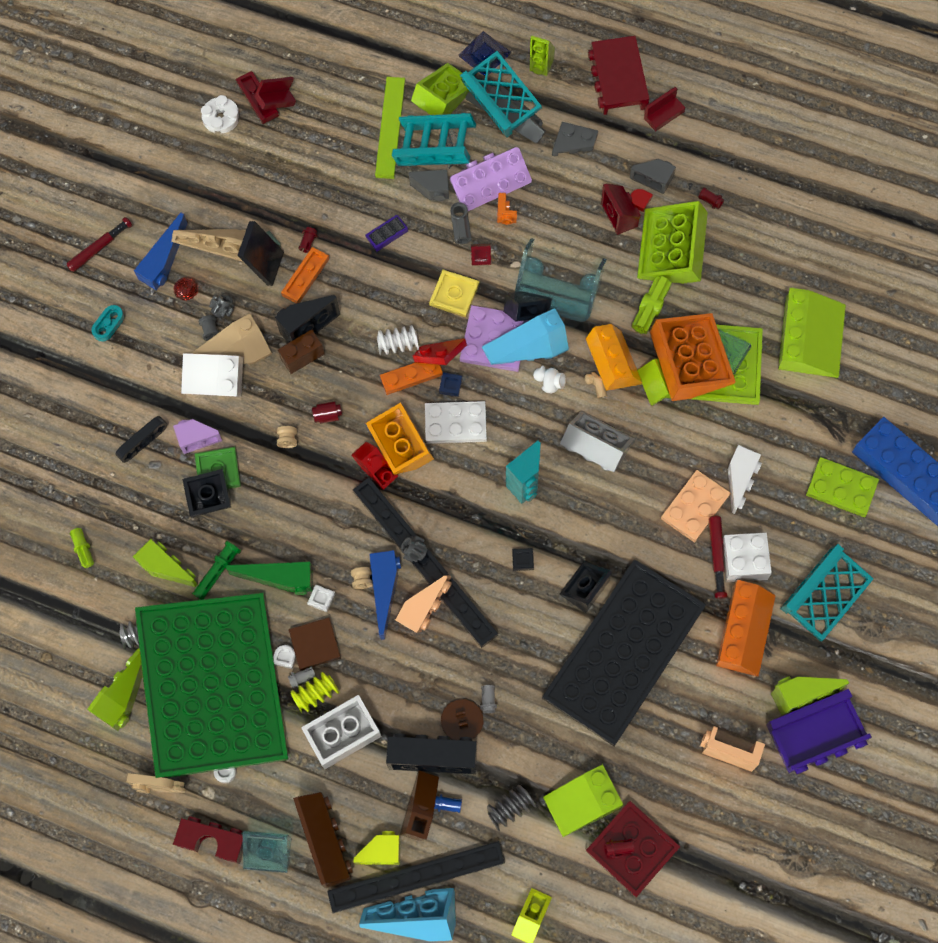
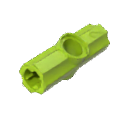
M656 276L648 294L644 295L639 306V312L631 327L637 333L647 334L655 317H658L663 307L664 299L672 284L668 278Z

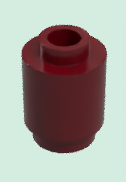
M336 401L320 403L312 407L315 423L320 422V424L339 421V416H342L341 405L336 404Z

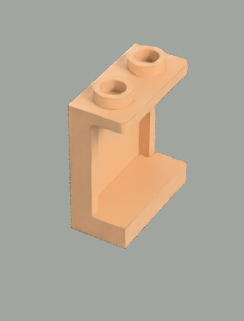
M713 726L710 731H706L700 744L701 747H704L702 754L751 772L759 765L765 746L764 743L756 741L749 752L715 740L718 727Z

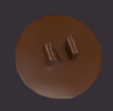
M466 699L455 700L449 703L443 710L441 727L444 733L451 737V740H459V737L474 739L482 730L483 714L474 702Z

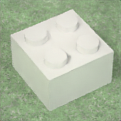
M767 533L724 535L725 581L768 580L771 575Z

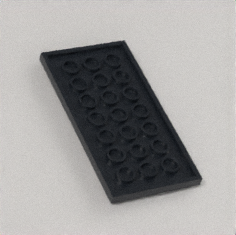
M634 559L542 696V699L615 747L704 610L706 604Z

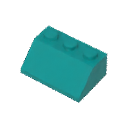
M536 441L506 465V487L521 504L526 500L528 502L537 495L541 448L539 441Z

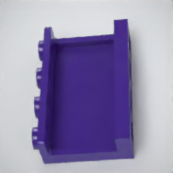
M849 689L769 721L766 725L788 773L795 771L796 774H800L809 770L808 765L815 763L816 766L828 762L827 757L835 755L838 758L847 754V749L855 747L857 750L868 745L867 741L872 736L870 733H866L850 701L853 696Z

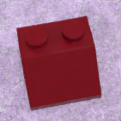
M603 184L601 205L616 234L619 235L638 227L641 215L638 208H634L630 193L626 192L623 186Z

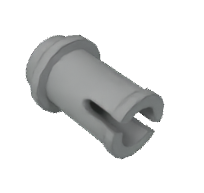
M312 666L295 674L292 672L288 676L291 687L298 689L299 685L304 684L306 681H312L315 673Z
M494 685L481 686L482 705H480L483 713H495L497 708Z

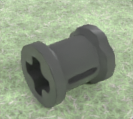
M207 315L199 319L198 322L202 326L204 332L203 339L205 341L210 340L220 332L215 325V316Z

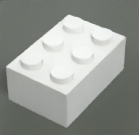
M359 695L301 727L324 769L382 737Z

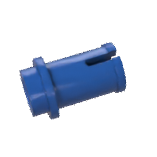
M443 794L436 796L434 809H437L438 812L445 810L460 813L462 799L442 797Z

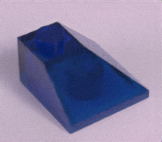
M483 31L459 54V57L475 68L496 51L500 53L504 60L511 54V51ZM496 58L491 62L490 68H496L501 62ZM479 71L482 75H486V72Z

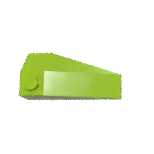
M139 648L128 659L126 663L127 668L120 672L118 671L113 676L114 681L109 688L104 686L87 708L88 711L117 731L125 727L129 721V715L131 714L143 678Z

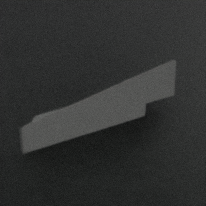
M487 85L486 92L496 94L497 86ZM500 86L499 95H509V91ZM469 91L466 95V100L485 111ZM498 99V107L507 108L508 99ZM511 100L510 108L520 109L521 102L519 100ZM525 105L523 107V110H530ZM509 112V121L514 123L518 120L519 113ZM535 114L514 129L534 143H538L546 132L541 127L543 124L542 120Z

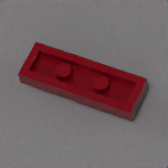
M252 71L236 78L237 85L262 124L279 116L277 109L263 110L255 99L254 95L260 83Z

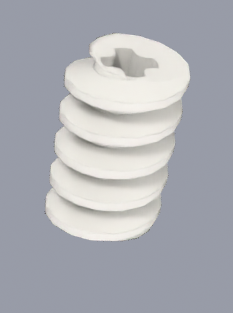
M413 325L410 326L409 332H407L405 326L402 327L401 333H399L397 328H394L393 334H391L389 329H386L385 335H383L381 330L378 331L377 341L380 356L382 350H384L386 355L389 354L390 348L394 353H397L398 347L404 352L406 346L412 351L413 345L419 350L417 332Z

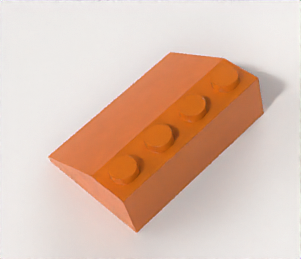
M712 313L656 319L650 334L672 401L692 399L735 384L736 381Z

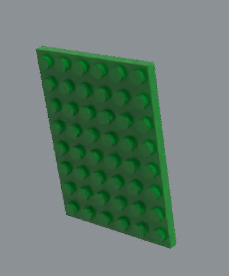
M263 593L135 607L155 777L169 778L286 761L288 755Z

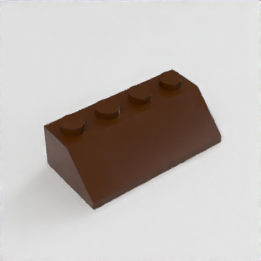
M322 792L293 798L321 885L327 889L351 880L350 873H353L350 860L345 861L343 852L346 851L343 839H338L336 831L339 830L336 818H331L329 810L332 809L329 797H324Z

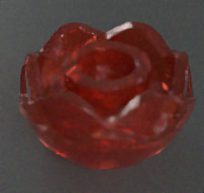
M188 277L177 280L173 288L175 296L184 301L193 299L198 293L197 283Z

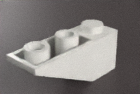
M740 445L737 446L728 467L731 511L733 514H735L737 508L742 509L746 500L743 497L745 490L750 491L754 482L751 479L752 474H757L762 464L759 462L761 454Z

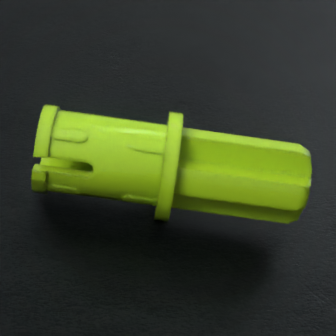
M75 528L71 530L69 534L75 546L74 552L78 554L82 567L89 568L93 566L94 561L89 550L90 544L86 542L83 529Z

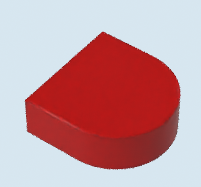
M643 189L634 190L631 193L634 208L637 207L638 210L644 212L653 194Z

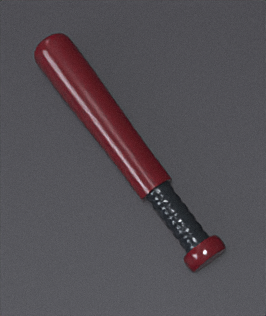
M124 217L122 223L110 232H106L67 262L69 270L72 272L78 270L112 242L113 238L124 231V229L131 228L132 223L127 217Z
M713 515L709 517L713 570L717 587L715 598L724 599L728 595L724 589L723 572H725L722 520L720 516Z

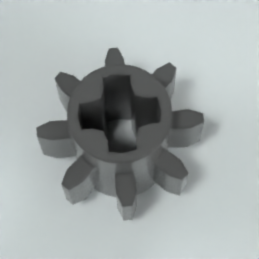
M222 293L219 297L213 296L209 307L212 308L211 312L214 316L224 318L225 315L230 317L235 305L232 304L233 300L230 296Z
M418 536L406 538L401 545V551L405 554L403 558L410 562L422 560L427 553V547L423 544L425 540Z

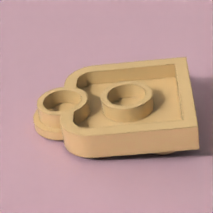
M128 773L126 782L139 793L150 794V790L170 793H185L186 791L184 782Z

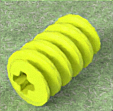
M321 672V680L314 676V684L312 685L309 681H306V689L299 685L298 694L291 690V696L301 713L302 709L307 712L310 711L309 704L315 708L318 707L317 699L324 703V695L331 699L332 690L337 694L340 693L330 675L327 676L324 672Z

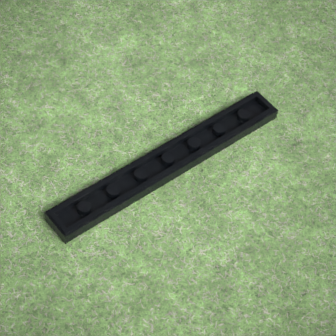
M497 841L328 890L327 893L332 913L334 914L505 864L500 843Z

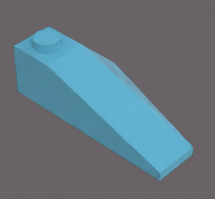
M554 308L482 346V349L491 365L514 363L520 360L551 359L568 351L569 347L565 325Z
M454 888L431 889L425 891L426 895L412 898V895L405 897V901L395 904L388 901L364 908L359 926L360 928L425 941H450L453 939L456 926Z

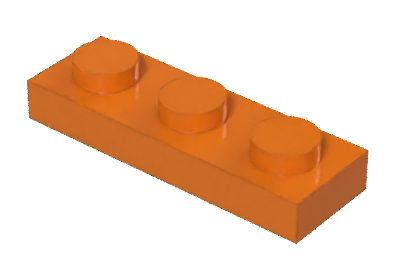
M312 247L282 290V296L296 304L300 303L329 261V255Z
M412 363L381 374L380 379L386 395L438 378L442 376L443 372L440 365Z

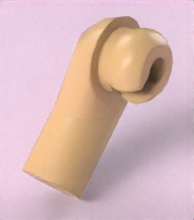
M595 372L586 374L585 382L588 385L593 384L595 386L597 398L606 397L607 393L602 378Z

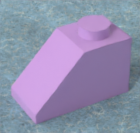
M193 419L182 420L173 426L179 446L184 454L222 441L218 430Z

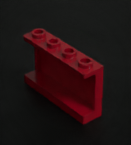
M636 36L591 42L588 58L593 63L591 73L592 77H596L594 82L595 92L599 93L598 107L602 109L603 115H607L608 109L639 105L640 110H645L649 104V94Z

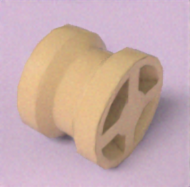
M281 426L277 428V434L279 435L277 440L278 447L293 448L297 446V440L295 439L297 429L295 427Z
M360 567L351 570V576L354 578L352 583L353 589H367L373 586V580L370 579L372 574L371 568Z

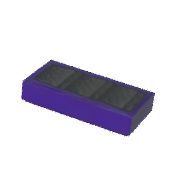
M395 215L365 236L377 252L407 233L408 228L399 216Z

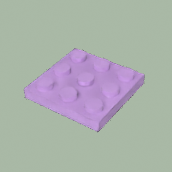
M471 305L464 337L467 346L461 351L460 362L519 372L521 360L514 363L491 365L482 346L529 320L515 322L502 310Z

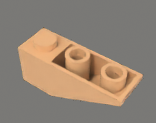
M443 576L405 601L395 620L416 633L422 632V630L425 631L431 622V619H429L431 613L436 612L441 604L439 599L442 593L446 594L451 586V582H449L451 576Z

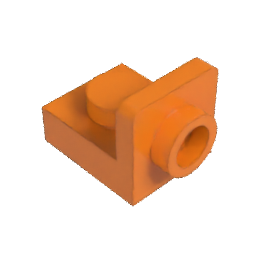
M498 193L497 223L509 225L516 223L517 211L509 210L510 201H506V193Z

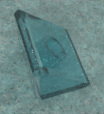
M243 831V869L287 873L292 838L285 834Z

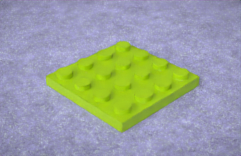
M716 325L736 382L727 387L692 398V400L759 405L763 328Z

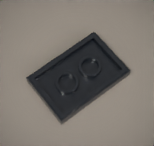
M249 221L238 257L267 286H273L284 251L255 221Z

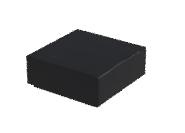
M533 548L512 549L513 571L534 570Z

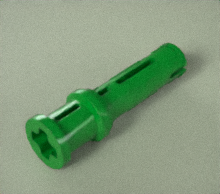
M226 541L225 547L219 555L214 557V564L192 594L198 599L204 600L226 569V565H231L230 563L237 554L241 553V550Z

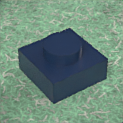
M443 373L439 394L459 397L463 376Z

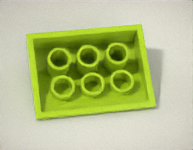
M700 201L645 209L638 279L654 281L656 276H663L668 278L671 283L684 284L701 281L708 212Z
M789 288L785 300L778 370L838 378L846 304L810 290Z

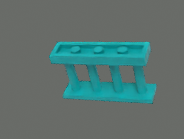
M471 113L399 117V121L405 130L403 147L401 149H393L392 157L398 166L470 163L471 157L464 146L467 128H476V123ZM459 128L456 146L446 147L449 129ZM441 129L438 146L428 148L431 130ZM413 130H423L419 148H410Z

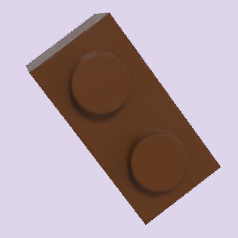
M313 330L308 331L278 349L280 358L290 374L325 355L323 346Z

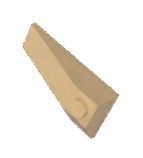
M173 230L172 242L242 261L238 257V252L246 230Z
M248 314L231 323L191 354L243 357V364L250 365L272 355V352L251 314Z

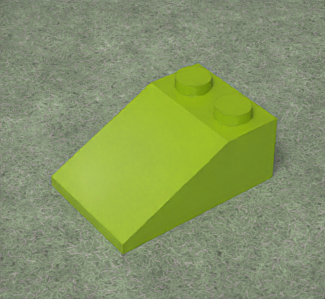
M447 63L416 84L411 102L430 115L451 114L466 98L469 90L463 84L460 77L462 72Z
M789 676L778 681L779 684L774 686L775 689L771 696L781 716H784L841 692L849 682L847 679L796 677L791 679Z
M603 764L543 797L562 837L621 809L623 806Z

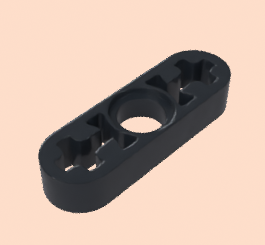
M161 416L153 418L117 449L116 456L123 463L128 462L164 432L168 424Z

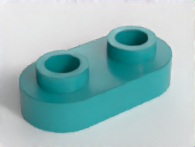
M110 305L102 312L91 329L96 340L104 342L112 337L124 320L122 309L117 305Z

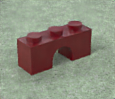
M189 816L188 820L181 818L173 845L198 852L201 843L205 839L215 838L218 845L215 856L219 859L240 864L248 838L242 835L243 831L235 828H230V831L222 830V825L209 822V826L201 824V819Z

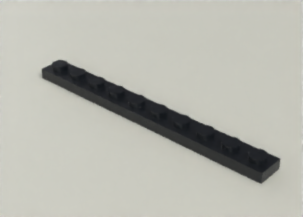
M367 478L353 489V493L400 550L406 538L417 536L370 478ZM428 548L422 560L411 562L429 585L443 576L449 575ZM451 577L449 590L446 594L442 593L440 598L478 645L483 648L497 637L498 633Z

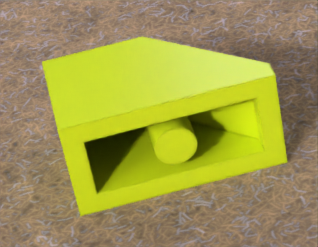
M382 831V835H376L354 857V864L400 865V836L395 835L394 831Z
M531 888L511 935L527 943H533L552 897Z

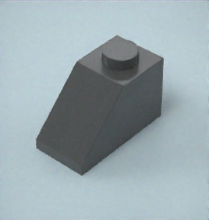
M660 159L633 165L630 179L664 194L674 177L676 166Z
M447 169L409 172L410 186L430 201L449 199Z

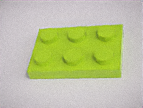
M820 457L806 496L865 518L879 479Z

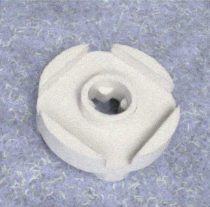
M224 95L211 99L201 108L204 126L211 132L220 131L221 133H227L238 124V107ZM218 113H223L224 117L222 118L220 116H216Z

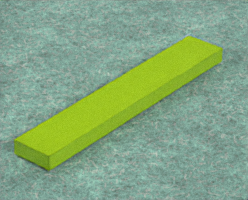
M386 78L375 171L376 178L395 179L396 162L392 157L393 149H398L401 126L399 117H402L405 78Z

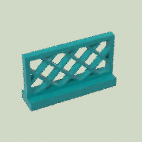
M498 51L471 71H465L460 75L463 84L506 138L513 134L512 131L542 109L541 104ZM496 58L501 62L500 69L490 68L491 62ZM479 71L486 72L485 80H477L474 75ZM489 72L499 73L498 82L488 81ZM502 73L512 76L511 83L501 82ZM487 85L497 86L496 94L487 93ZM500 86L510 87L509 95H499ZM513 87L522 88V97L512 96ZM498 99H508L507 108L498 107ZM511 100L521 101L520 109H511ZM524 101L533 102L535 107L531 110H523ZM509 112L519 113V119L511 123L508 119Z
M839 544L832 546L780 608L786 614L789 613L819 641H823L874 579L843 552L844 548ZM841 558L847 563L848 571L838 572L837 562ZM848 574L850 586H840L839 575ZM853 574H860L865 579V582L861 586H854ZM827 575H834L835 587H825L824 578ZM841 589H850L851 599L849 601H841ZM821 590L823 602L813 603V591ZM826 590H836V602H827ZM823 605L824 617H814L813 606ZM827 605L838 606L836 617L828 616ZM801 606H809L810 618L800 616L797 613L798 609ZM814 620H825V630L822 634L815 629Z

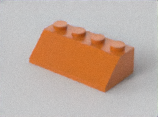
M741 580L736 581L733 587L716 666L759 676L776 595L757 584Z

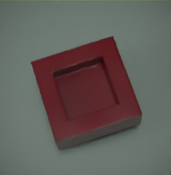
M471 244L472 265H491V244Z

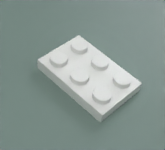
M485 401L425 403L426 444L487 442Z

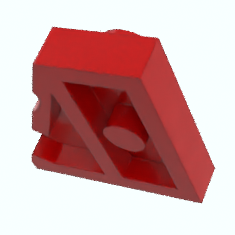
M462 338L423 345L412 356L415 363L447 365L467 346V343Z

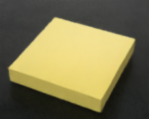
M442 270L429 306L467 317L480 283L478 280Z

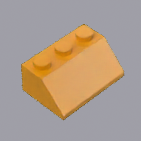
M613 324L595 326L585 339L606 391L641 385V378L622 331Z
M401 402L366 423L394 475L417 470L434 460Z

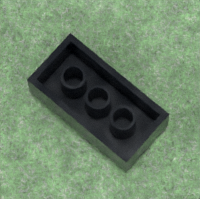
M400 733L393 734V737H388L386 764L389 770L476 775L477 741H472L473 738L459 737V740H450L451 737L437 736V739H428V735H415V738H406V734Z

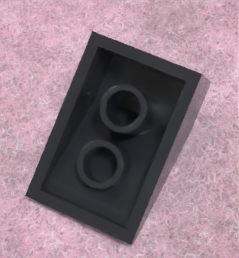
M331 295L283 308L277 313L275 320L280 334L290 343L310 330H313L315 334L341 314L337 297Z

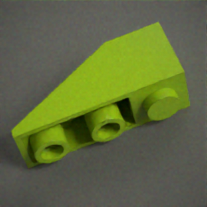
M531 35L530 71L538 75L547 76L554 60L555 47L550 41Z
M150 539L133 556L136 562L151 576L193 587L198 585L194 580L196 576L188 568L183 570L180 567L182 563L174 555L171 557L165 553L167 551L166 547L159 541L155 543Z

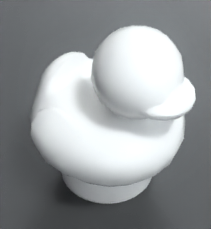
M541 366V368H537L533 373L536 381H543L542 390L546 393L552 394L558 389L565 387V374L559 373L555 368H548L546 370L544 366Z

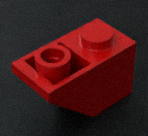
M365 442L351 455L361 469L383 490L398 477L397 474H393L378 448L368 442Z

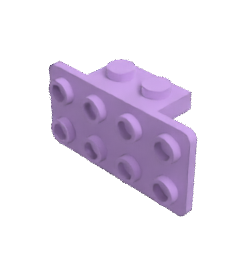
M515 147L496 155L493 152L483 156L484 160L478 163L476 160L471 161L469 164H466L467 168L450 177L459 202L464 203L468 211L498 198V193L507 194L531 183V176L519 148Z

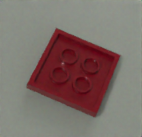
M629 801L586 849V852L636 898L680 846ZM632 838L634 853L618 854L613 858L607 856L605 842H609V839L618 841Z

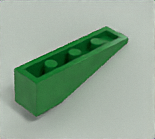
M310 562L226 565V570L231 576L288 592H295L296 595H305L307 592L313 591V569Z

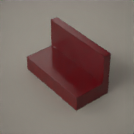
M283 77L261 80L254 95L261 108L268 110L294 106L296 100L289 91L294 78Z
M676 87L648 104L645 108L644 120L655 132L685 112V106L676 98L678 90Z

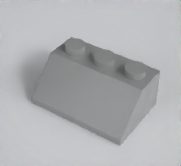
M581 411L568 424L560 444L565 446L568 451L582 455L585 460L601 465L604 470L615 472L635 439Z

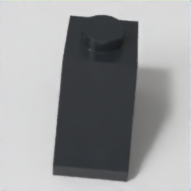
M524 291L507 293L503 312L515 322L531 320L550 311L552 299L547 296Z

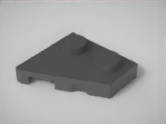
M562 122L552 156L555 157L558 156V153L565 152L574 154L579 151H592L598 136V130Z

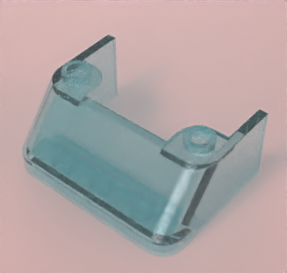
M531 238L523 252L515 292L524 291L550 297L552 299L550 310L555 308L561 317L579 322L586 321L591 315L607 259H602L596 275L586 274L581 279L580 285L572 284L543 275V263L539 259L531 257L535 240Z

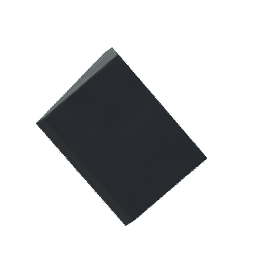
M223 469L182 479L191 518L231 507V495Z
M583 562L563 588L560 595L587 613L610 582L612 572L608 569Z

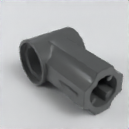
M454 203L451 206L450 213L455 243L460 245L467 244L472 241L468 209L464 203ZM463 213L462 216H456L455 214Z

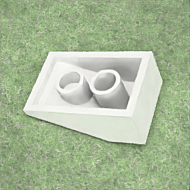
M183 354L181 393L241 397L243 357Z

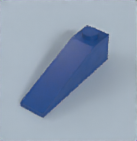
M183 213L177 216L134 269L138 280L156 291L165 284L180 245L172 242L173 230H185L188 224Z
M394 550L369 554L381 640H384L386 637L398 579L397 569H401L400 556L396 557Z

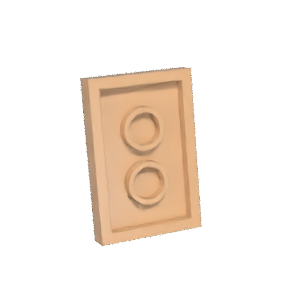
M696 470L661 516V520L695 543L708 526L709 517L717 514L731 493Z

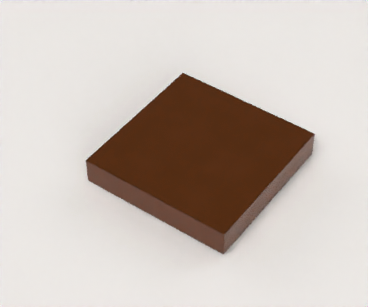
M329 617L288 629L300 671L310 666L315 667L341 659Z

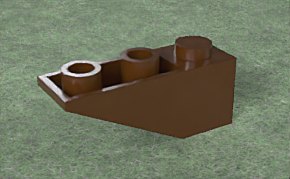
M418 771L400 835L417 841L427 840L434 814L439 777Z

